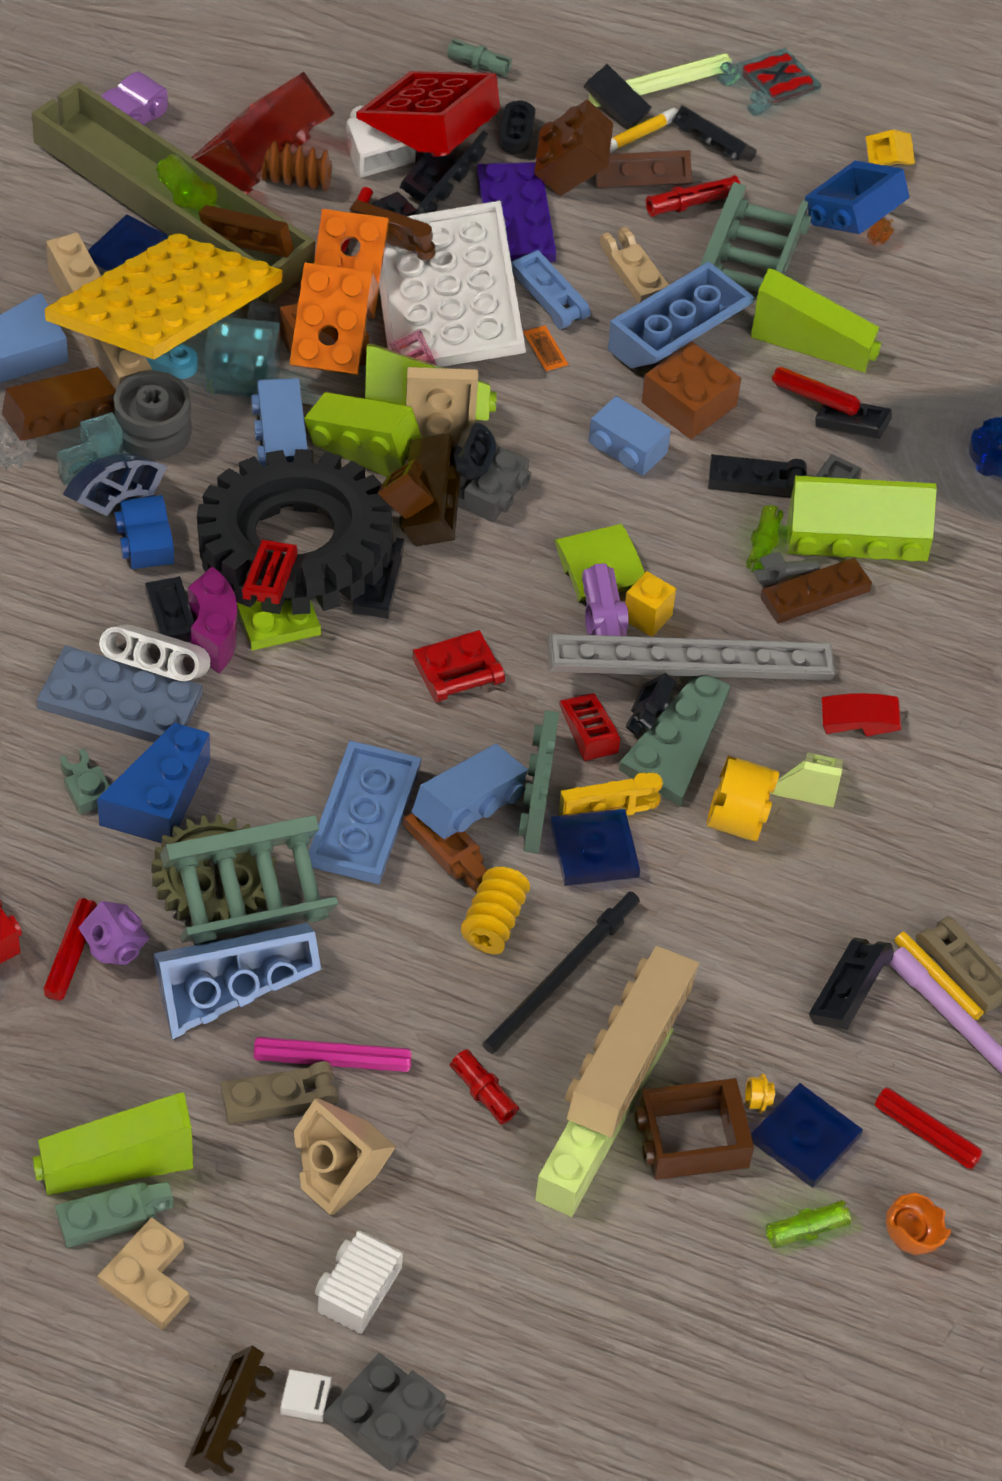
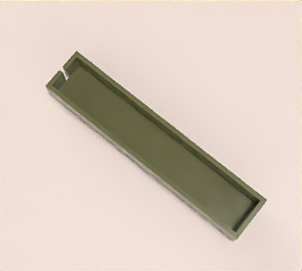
M79 81L57 95L58 105L56 100L51 99L32 112L34 143L168 235L184 234L189 239L201 243H210L216 248L228 252H237L242 257L254 261H264L269 266L281 269L282 283L259 296L267 303H271L302 279L304 262L314 264L315 240ZM205 205L286 222L294 251L285 258L235 246L203 224L198 212Z

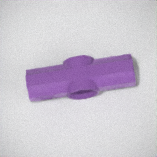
M594 564L592 567L584 569L582 581L587 602L585 624L588 635L627 636L628 610L625 602H620L614 568L608 567L607 564Z

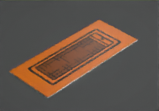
M546 325L523 331L546 372L569 366Z

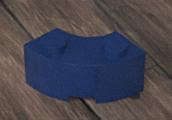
M137 454L109 455L83 468L71 480L63 495L108 516L114 506L125 498L139 495L145 497L154 496L167 466Z

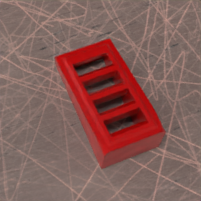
M595 693L560 700L559 706L583 761L619 753L620 736ZM590 706V708L574 711L576 708ZM591 714L594 715V717L585 718V719H581V720L578 718V717H582V716H586V715H591ZM598 724V726L584 728V726ZM597 733H601V734H602V735L594 736V737H590V736H589V735H593V734H597Z

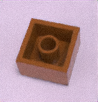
M691 341L645 374L641 403L689 439H693L737 406L741 377Z

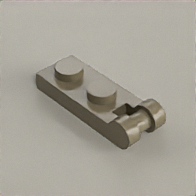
M946 916L937 922L936 928L932 930L927 928L916 935L917 944L927 954H931L985 1014L1002 1004V970L952 917ZM943 941H951L952 943L946 945Z
M325 1061L317 1062L309 1068L221 1082V1093L227 1124L306 1112L314 1099L317 1098L335 1106L339 1102L336 1087L331 1084V1080L334 1078L332 1065ZM316 1086V1090L305 1093L304 1087Z

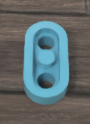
M179 344L155 360L146 357L153 371L169 373L179 379L192 377L198 369L197 353L191 347Z

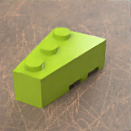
M324 392L304 417L313 445L349 461L352 460L385 477L405 465V458L409 455L410 440L422 438L412 407Z

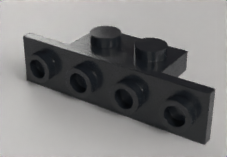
M483 130L460 158L452 153L445 156H433L431 152H426L404 177L399 188L421 202L414 215L435 212L438 208L436 203L439 200L442 202L447 200L455 187L452 184L455 181L461 183L471 169L470 163L477 164L485 154L487 148L483 144L488 136L486 131Z

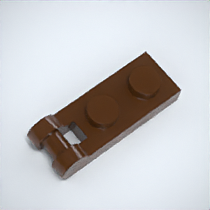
M356 200L350 207L351 213L389 218L386 243L415 252L418 259L428 261L435 257V244L431 241L433 239V232L429 224Z

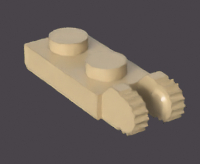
M628 227L618 229V239L624 248L618 250L617 243L610 233L600 235V245L609 258L610 265L638 303L669 286L642 247L636 244L635 237Z

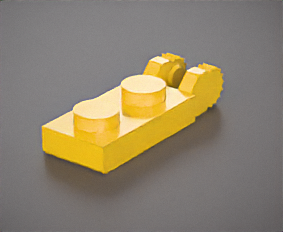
M644 772L638 773L634 779L610 781L603 784L561 790L558 813L561 825L565 827L634 815L635 812L647 811L649 809L653 810V808L659 806L661 801V794L658 793L663 785L661 775L653 772L646 774Z

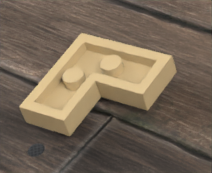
M151 1217L97 1276L98 1284L161 1330H164L190 1301L189 1292L162 1273L184 1249V1240Z

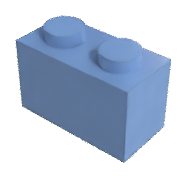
M615 396L591 418L588 442L594 445L596 449L607 453L621 462L625 467L644 476L668 453L671 429Z

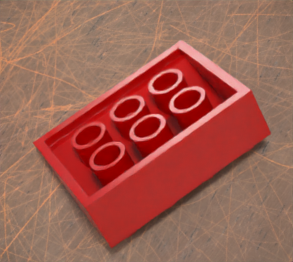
M410 71L358 110L356 118L418 152H431L433 156H445L450 154L456 146L462 144L467 137L477 132L479 127L489 122L490 118L501 110L497 74Z

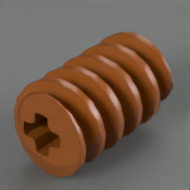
M273 141L270 149H267L264 156L261 177L265 181L270 175L272 182L278 183L283 176L286 185H291L296 178L298 187L303 188L308 181L310 189L314 190L321 183L323 191L327 192L331 182L333 164L332 160H329L328 150H324L321 157L317 158L316 149L313 147L309 154L305 156L303 146L301 145L298 146L295 154L291 153L290 143H286L283 150L279 151L277 141Z

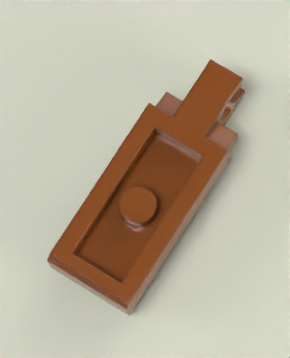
M413 813L403 818V826L449 875L451 874L455 879L462 877L464 882L477 892V888L482 882L483 874L487 869L482 865L484 858L480 854V847L465 831H458L443 839Z

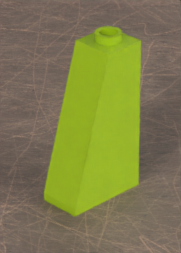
M768 269L758 290L751 338L864 373L870 360L876 362L882 342L877 341L879 326L774 269Z
M367 344L365 399L406 406L407 367H443L374 344ZM479 379L475 420H489V412H496L497 393L496 391H490V384Z
M176 1093L38 1139L40 1155L32 1157L36 1181L44 1180L47 1195L193 1169L192 1127L185 1093Z

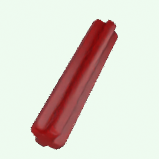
M782 366L777 367L772 375V382L776 386L847 415H855L861 405V401L854 395Z
M80 898L76 902L44 985V996L48 999L61 1001L65 998L86 943V939L78 927L97 907V903L93 900Z
M885 1087L877 1096L875 1106L968 1169H973L980 1161L983 1150L891 1088Z

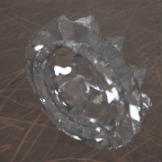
M8 423L0 424V465L5 470L10 465H16L21 469L23 462H32L33 455L37 452V439L32 438L20 441ZM12 445H15L16 450L8 449L7 451L3 452V446L9 448Z

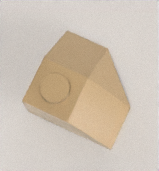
M319 1098L314 1099L294 1130L296 1148L300 1147L303 1172H299L301 1189L329 1215L335 1214L371 1183L396 1148V1145L367 1120Z

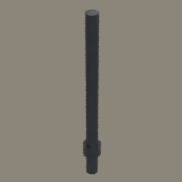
M629 891L613 908H607L597 918V925L482 1043L487 1052L494 1054L608 935H614L624 925V918L640 902L639 897L634 892Z

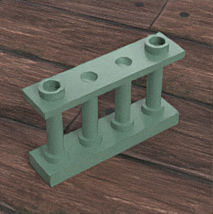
M733 182L700 266L709 261L741 287L758 291L763 278L725 269L721 261L727 262L730 259L764 269H774L786 275L801 234L807 235L811 216L806 215L808 201L802 200L798 213L795 216L749 204V200L744 199L746 185ZM747 216L789 227L791 231L789 236L786 237L740 225L738 218L744 219ZM736 238H741L783 249L780 259L733 247L729 241L730 239L736 240Z
M316 815L166 844L160 853L163 869L175 867L176 871H180L193 926L186 927L180 935L181 943L193 941L194 945L217 941L216 936L286 921L305 918L307 923H312L328 918V913L338 905L337 897L320 899L307 847L310 844L309 839H312L319 831ZM287 844L288 849L293 851L305 903L283 907L270 855L274 846ZM250 851V855L255 856L268 911L246 915L233 860L236 858L235 854ZM213 859V863L218 864L231 918L209 923L195 867L199 866V861Z

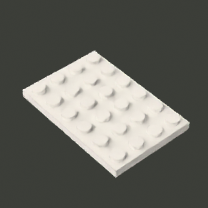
M501 201L407 216L425 222L432 227L433 239L431 241L435 244L436 255L431 260L423 261L418 259L415 252L386 243L379 288L387 348L440 367L526 353Z

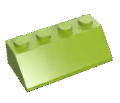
M795 476L786 522L788 554L927 562L933 541L937 485L936 483Z

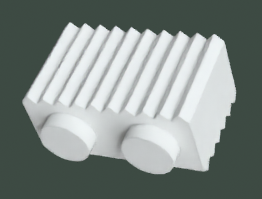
M359 1230L352 1242L346 1239L342 1243L335 1262L338 1264L332 1271V1274L325 1272L322 1275L315 1289V1295L318 1296V1312L321 1315H325L328 1319H333L336 1323H341L342 1326H347L350 1330H355L358 1334H362L401 1271L403 1252Z

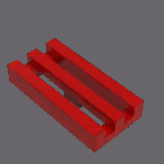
M261 540L242 589L243 599L250 600L251 596L255 595L257 596V601L265 602L266 597L271 598L273 604H279L298 555L297 545ZM269 550H273L274 553L266 569L261 586L256 585ZM283 552H286L282 565L278 572L277 578L275 580L274 586L272 588L270 586L272 584L273 578L275 576L278 565L282 558Z

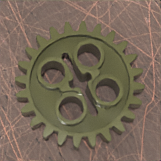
M219 814L216 816L214 823H209L206 816L201 815L199 825H195L188 818L186 819L185 830L174 825L172 837L162 836L161 847L155 848V860H152L151 873H153L152 887H157L156 898L157 900L166 899V911L178 908L177 920L179 921L187 915L191 916L180 871H176L175 867L163 869L160 853L166 844L251 828L250 824H246L239 829L236 828L237 819L235 817L227 825L223 824L222 817ZM249 851L235 854L236 858L233 860L238 883L243 885L240 887L246 915L256 913L257 907L265 909L267 906L255 856L250 855ZM271 856L275 875L277 877V871L275 870L276 857ZM209 860L199 861V866L195 868L200 889L205 891L202 892V897L209 923L231 918L218 864H214L216 876L219 877L218 888L222 899L216 897L214 873L212 867L209 866Z

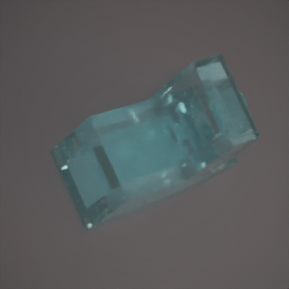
M113 412L80 422L81 444L57 451L58 473L64 485L70 483L83 468L92 462L109 455L124 454L122 429Z

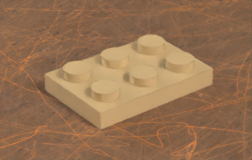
M407 367L406 406L412 407L422 438L449 433L458 445L463 431L475 423L478 370Z

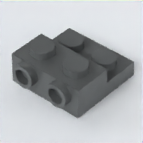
M499 446L486 473L475 480L460 476L458 507L494 523L502 512L506 513L510 509L518 490H524L527 487L531 478V471L528 470L529 460Z
M378 1353L324 1412V1421L391 1471L400 1460L405 1463L412 1457L420 1442L418 1439L427 1429L432 1432L441 1424L447 1413L445 1410L446 1395L414 1370L407 1374L381 1353Z

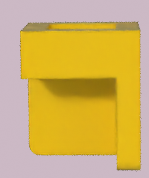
M893 129L866 136L869 163L885 166L894 164L910 166L915 164L911 133Z

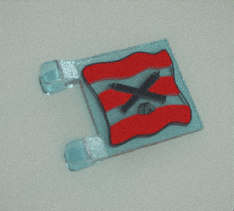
M786 48L737 64L724 62L720 69L725 74L718 76V80L725 86L733 84L742 76L756 90L749 97L753 104L747 106L748 111L754 116L760 115L772 105L821 89L822 86Z

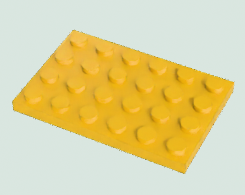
M173 234L159 244L149 247L145 252L136 257L126 260L125 263L115 269L105 272L92 282L82 285L81 288L69 295L59 298L58 301L45 308V321L155 360L282 283V270L269 266L264 261H254L242 257L237 252H228L216 248L213 244L189 239L184 234Z

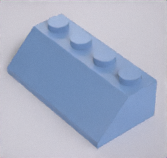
M708 261L610 321L608 350L630 368L657 363L754 303L755 297Z

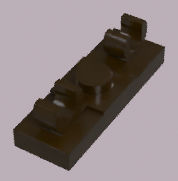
M252 1345L233 1354L184 1466L195 1474L210 1468L219 1476H227L234 1472L235 1468L225 1462L223 1454L226 1452L234 1457L241 1454L243 1448L238 1442L228 1440L230 1433L243 1422L247 1413V1407L244 1406L247 1399L258 1401L266 1396V1393L256 1386L255 1378L266 1382L274 1377V1373L270 1368L259 1366L264 1352Z

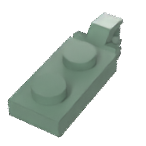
M169 1182L153 1184L148 1187L146 1183H138L137 1185L131 1184L55 1205V1212L65 1246L70 1248L142 1228L151 1217L153 1219L156 1218V1212L174 1207L173 1195Z

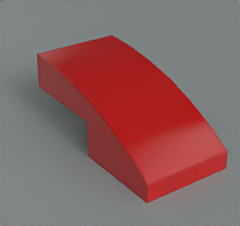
M855 693L822 697L823 728L826 735L860 728L863 729L865 736L902 730L900 700L896 696Z

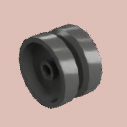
M146 371L127 377L117 387L113 397L115 432L117 442L124 451L129 454L145 456L152 460L167 459L180 453L189 443L192 434L190 417L191 398L189 389L182 380L169 373Z

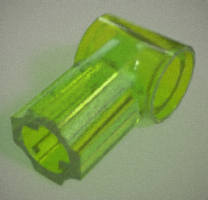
M170 154L167 158L160 160L155 169L158 172L157 178L173 193V200L177 206L200 211L205 205L215 206L217 191L212 183L202 181L177 155Z

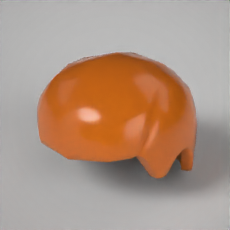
M916 1192L896 1198L886 1214V1229L889 1237L897 1248L912 1255L935 1251L950 1236L951 1229L945 1227L946 1211L934 1205L928 1197Z

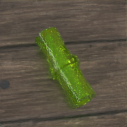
M764 506L761 510L756 531H752L750 539L752 546L746 561L748 569L752 567L754 562L752 572L764 569L760 558L771 554L772 550L778 545V530L784 513L780 509L775 517L778 510L777 506Z
M839 1200L813 1210L804 1208L798 1211L799 1214L766 1223L765 1230L768 1241L774 1240L771 1242V1247L777 1249L803 1239L812 1241L818 1239V1235L821 1233L849 1226L851 1224L848 1207L842 1209L846 1206V1203L843 1200Z

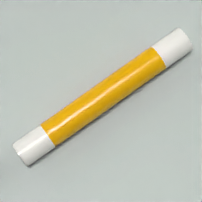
M671 108L612 137L610 153L672 123L678 112L677 109Z

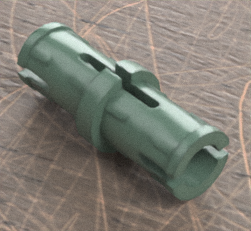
M455 38L452 39L448 46V58L467 63L472 66V69L477 71L483 69L506 77L511 69V57L489 51L486 46L479 45L477 47Z

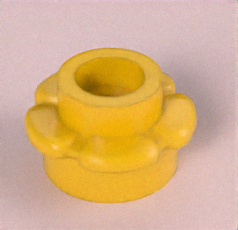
M760 1074L759 1077H748L745 1088V1104L747 1109H758V1113H763L767 1106H772L774 1103L775 1086L773 1082H768L765 1074Z

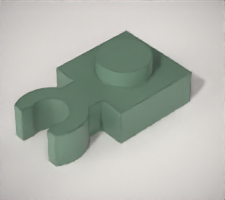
M84 749L79 750L80 762L77 764L69 763L65 755L60 756L61 771L66 776L64 778L65 788L79 815L97 809V798L110 786L100 766L90 769L89 755Z

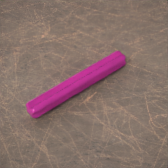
M257 1037L253 1050L254 1059L259 1061L311 1065L325 1061L337 1067L401 1072L410 1070L412 1052L409 1048Z

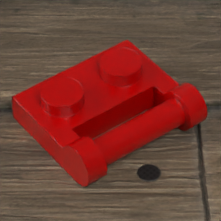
M480 630L413 650L412 659L436 703L447 700L448 695L488 683L494 686L505 682L503 667L500 662L496 661ZM480 669H484V670H481V671H478V672H475V673H471V674H468V675H465V676H461V677H458V678L451 679V680H448V681L443 682V680H447V679H450V678H453V677H457V676H460V675H463V674H467V673H470V672H473V671H477V670H480Z

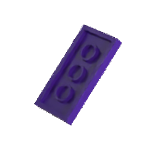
M536 162L477 164L476 176L481 204L501 201L511 262L537 250L550 263L556 262V247L544 182L534 174Z

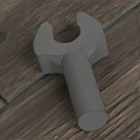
M776 552L760 558L764 569L755 570L754 574L760 584L770 587L776 585L783 576L805 575L819 570L820 564L818 560L785 562L781 552Z

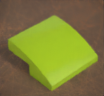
M622 523L559 538L554 541L564 573H569L578 602L586 601L582 581L583 570L592 567L594 564H607L608 567L614 568L618 593L629 590L645 573L637 551Z

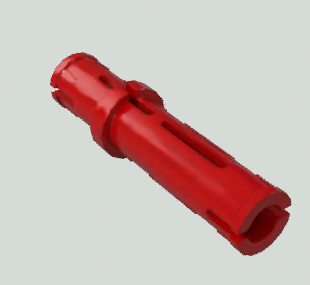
M733 175L728 178L687 188H682L681 186L673 187L670 192L647 196L645 199L646 210L651 217L671 211L681 213L686 211L687 207L727 198L733 182L741 183L739 178Z

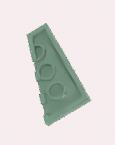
M707 675L693 676L656 719L653 727L642 735L620 761L619 771L633 779L638 773L644 772L646 774L653 772L661 775L663 785L658 793L681 806L689 784L694 778L701 756L706 750L713 729H715L727 701L731 686L716 677Z
M545 710L543 725L535 724L532 746L539 747L538 754L531 753L528 775L535 777L533 784L526 783L523 805L530 806L529 814L521 813L518 833L519 836L526 837L524 852L539 854L560 712Z

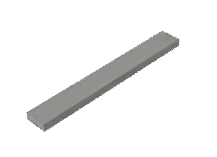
M549 634L547 638L550 672L662 675L667 673L669 676L707 675L711 677L832 680L835 675L831 643Z

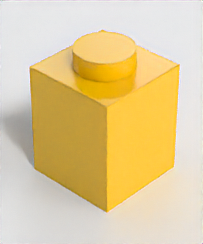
M646 571L626 593L625 604L628 610V623L653 637L673 615L677 588Z

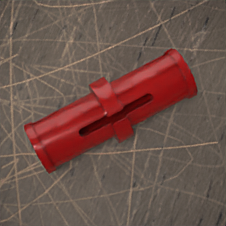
M469 1049L461 1051L452 1059L453 1062L450 1063V1068L466 1083L470 1089L471 1097L475 1101L480 1100L500 1125L509 1122L517 1114L519 1106L498 1084V1077L484 1069Z

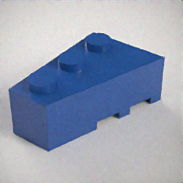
M173 723L97 798L99 825L158 843H162L163 835L172 837L173 826L180 827L210 762V733Z

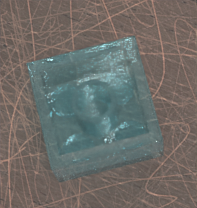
M224 317L209 326L205 343L206 393L251 398V395L258 394L257 380L278 379L280 372V323Z

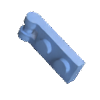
M539 250L511 262L513 275L552 316L553 322L558 329L561 330L570 326L571 321L575 319L581 321L590 316L591 312L588 303ZM568 304L570 307L566 309L563 305Z

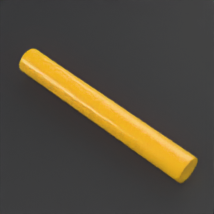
M905 931L895 938L894 943L899 948L905 947L928 970L929 975L975 1021L983 1015L984 1011Z

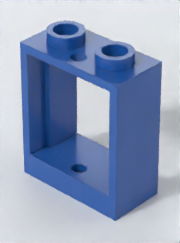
M857 160L850 163L805 196V200L808 201L807 209L809 216H811V225L859 235L910 198L904 169Z

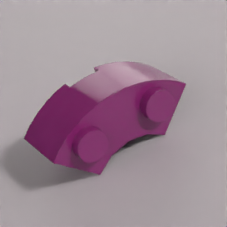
M211 567L188 587V602L195 621L191 627V644L204 648L210 657V668L220 673L230 662L237 644V603L229 582L218 570Z

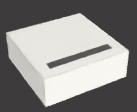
M289 1369L280 1415L323 1422L331 1387V1377Z

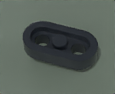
M515 100L509 102L504 107L498 142L500 147L507 152L520 153L527 150L530 146L536 110L529 102Z
M474 423L464 430L454 453L456 470L462 476L472 480L477 479L488 471L497 447L493 434L485 425Z

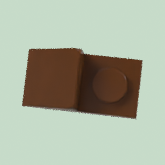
M416 458L388 475L378 491L380 497L404 518H410L434 502V497L420 478L424 469Z

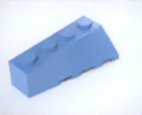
M307 923L153 953L160 995L172 1039L185 1034V1031L197 1025L206 1024L217 1019L219 1015L238 1006L243 1007L255 1001V998L272 990H279L321 970L315 931Z

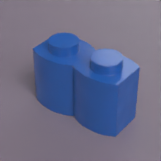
M163 495L122 500L120 502V511L114 512L117 533H124V538H120L122 559H129L131 569L174 564V546Z

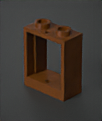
M737 1078L642 1090L640 1105L634 1107V1120L637 1130H643L645 1141L642 1142L643 1160L646 1166H652L655 1180L750 1168L754 1145ZM719 1109L727 1146L664 1154L656 1117Z

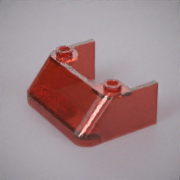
M303 71L251 104L197 151L192 158L248 195L253 190L252 187L260 182L256 175L262 170L264 156L267 149H270L273 141H277L279 151L283 150L286 143H290V146L294 144L298 148L299 145H303L312 137L309 133L311 129L332 117L335 112Z

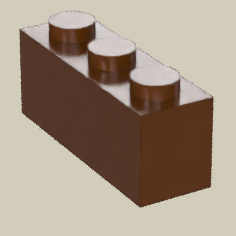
M98 366L6 388L2 415L20 441L42 437L113 419L115 412L113 397L116 389Z

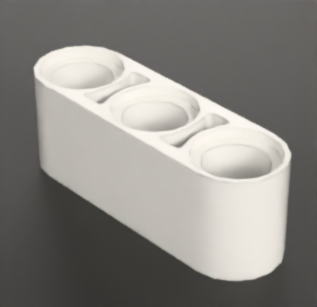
M124 624L106 629L100 637L99 646L101 652L109 659L178 681H189L202 677L208 672L210 667V657L204 648L137 626ZM118 633H121L126 638L127 645L124 651L117 647L116 637ZM151 644L157 645L160 649L161 656L158 662L154 661L150 656ZM186 654L190 655L195 662V668L192 673L187 671L183 664Z

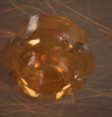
M883 217L873 224L866 237L873 241L872 245L875 246L878 241L884 245L895 231L891 226L893 223L892 218L888 220Z

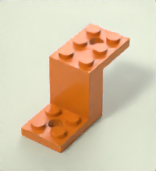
M322 209L314 264L304 262L290 366L359 375L367 318L375 319L389 218ZM352 238L359 241L360 250L356 255L346 256L342 253L341 247L345 240ZM326 327H333L338 331V340L333 345H324L320 342V332Z

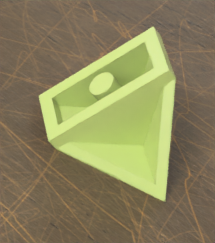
M807 752L804 761L778 779L774 792H770V794L834 808L843 768V759Z

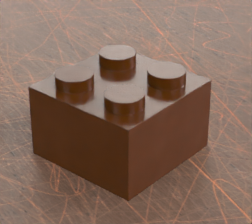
M588 99L578 106L570 107L564 115L553 122H547L541 128L534 174L559 196H562L607 168L614 122Z

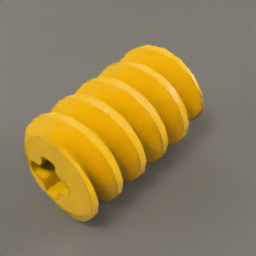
M493 867L483 874L482 882L477 888V893L472 899L471 907L467 910L466 918L462 922L460 930L463 938L476 950L491 955L501 954L504 951L505 942L510 938V930L515 926V918L521 912L520 906L525 903V894L530 891V883L521 872L507 867Z

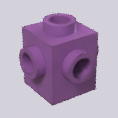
M101 901L78 927L90 945L91 954L98 961L105 964L127 965L138 956L139 950L150 939L141 926L142 921L140 917L130 910L126 904Z

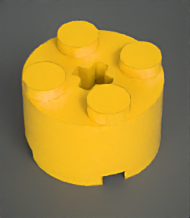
M727 756L719 776L721 778L717 790L715 789L709 808L706 821L707 827L757 842L762 825L766 823L771 810L770 792L773 793L780 771L737 757Z

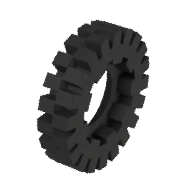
M295 449L294 461L287 462L284 451L279 450L266 453V467H263L253 456L239 462V473L230 468L217 477L218 486L210 484L202 495L203 504L198 505L197 530L202 567L205 572L211 567L218 570L229 582L233 591H235L236 602L251 608L257 600L255 595H252L250 600L243 599L242 593L243 586L261 543L256 534V526L259 520L263 521L279 514L280 508L293 506L294 511L317 513L318 508L322 509L328 514V518L333 521L334 533L330 540L322 547L297 555L279 604H273L271 598L266 597L265 602H262V611L280 614L286 600L292 601L293 615L310 614V599L315 598L323 611L339 607L340 593L350 601H353L365 593V583L374 586L383 576L382 567H388L393 547L391 506L378 494L382 483L373 474L365 477V467L352 460L342 467L341 456L324 452L316 464L313 460V450ZM269 550L256 585L261 586L266 569L274 553L273 550ZM283 553V555H282V558H281L280 563H279V565H278L277 571H276L275 576H274V578H273L272 584H271V586H270V587H272V588H273V586H274V583H275V580H276V578H277L278 572H279V570H280V567H281V565H282L283 559H284V557H285V554H284V553Z

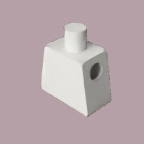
M358 106L352 110L350 118L346 121V144L359 178L415 162V149L356 118V112L364 106Z

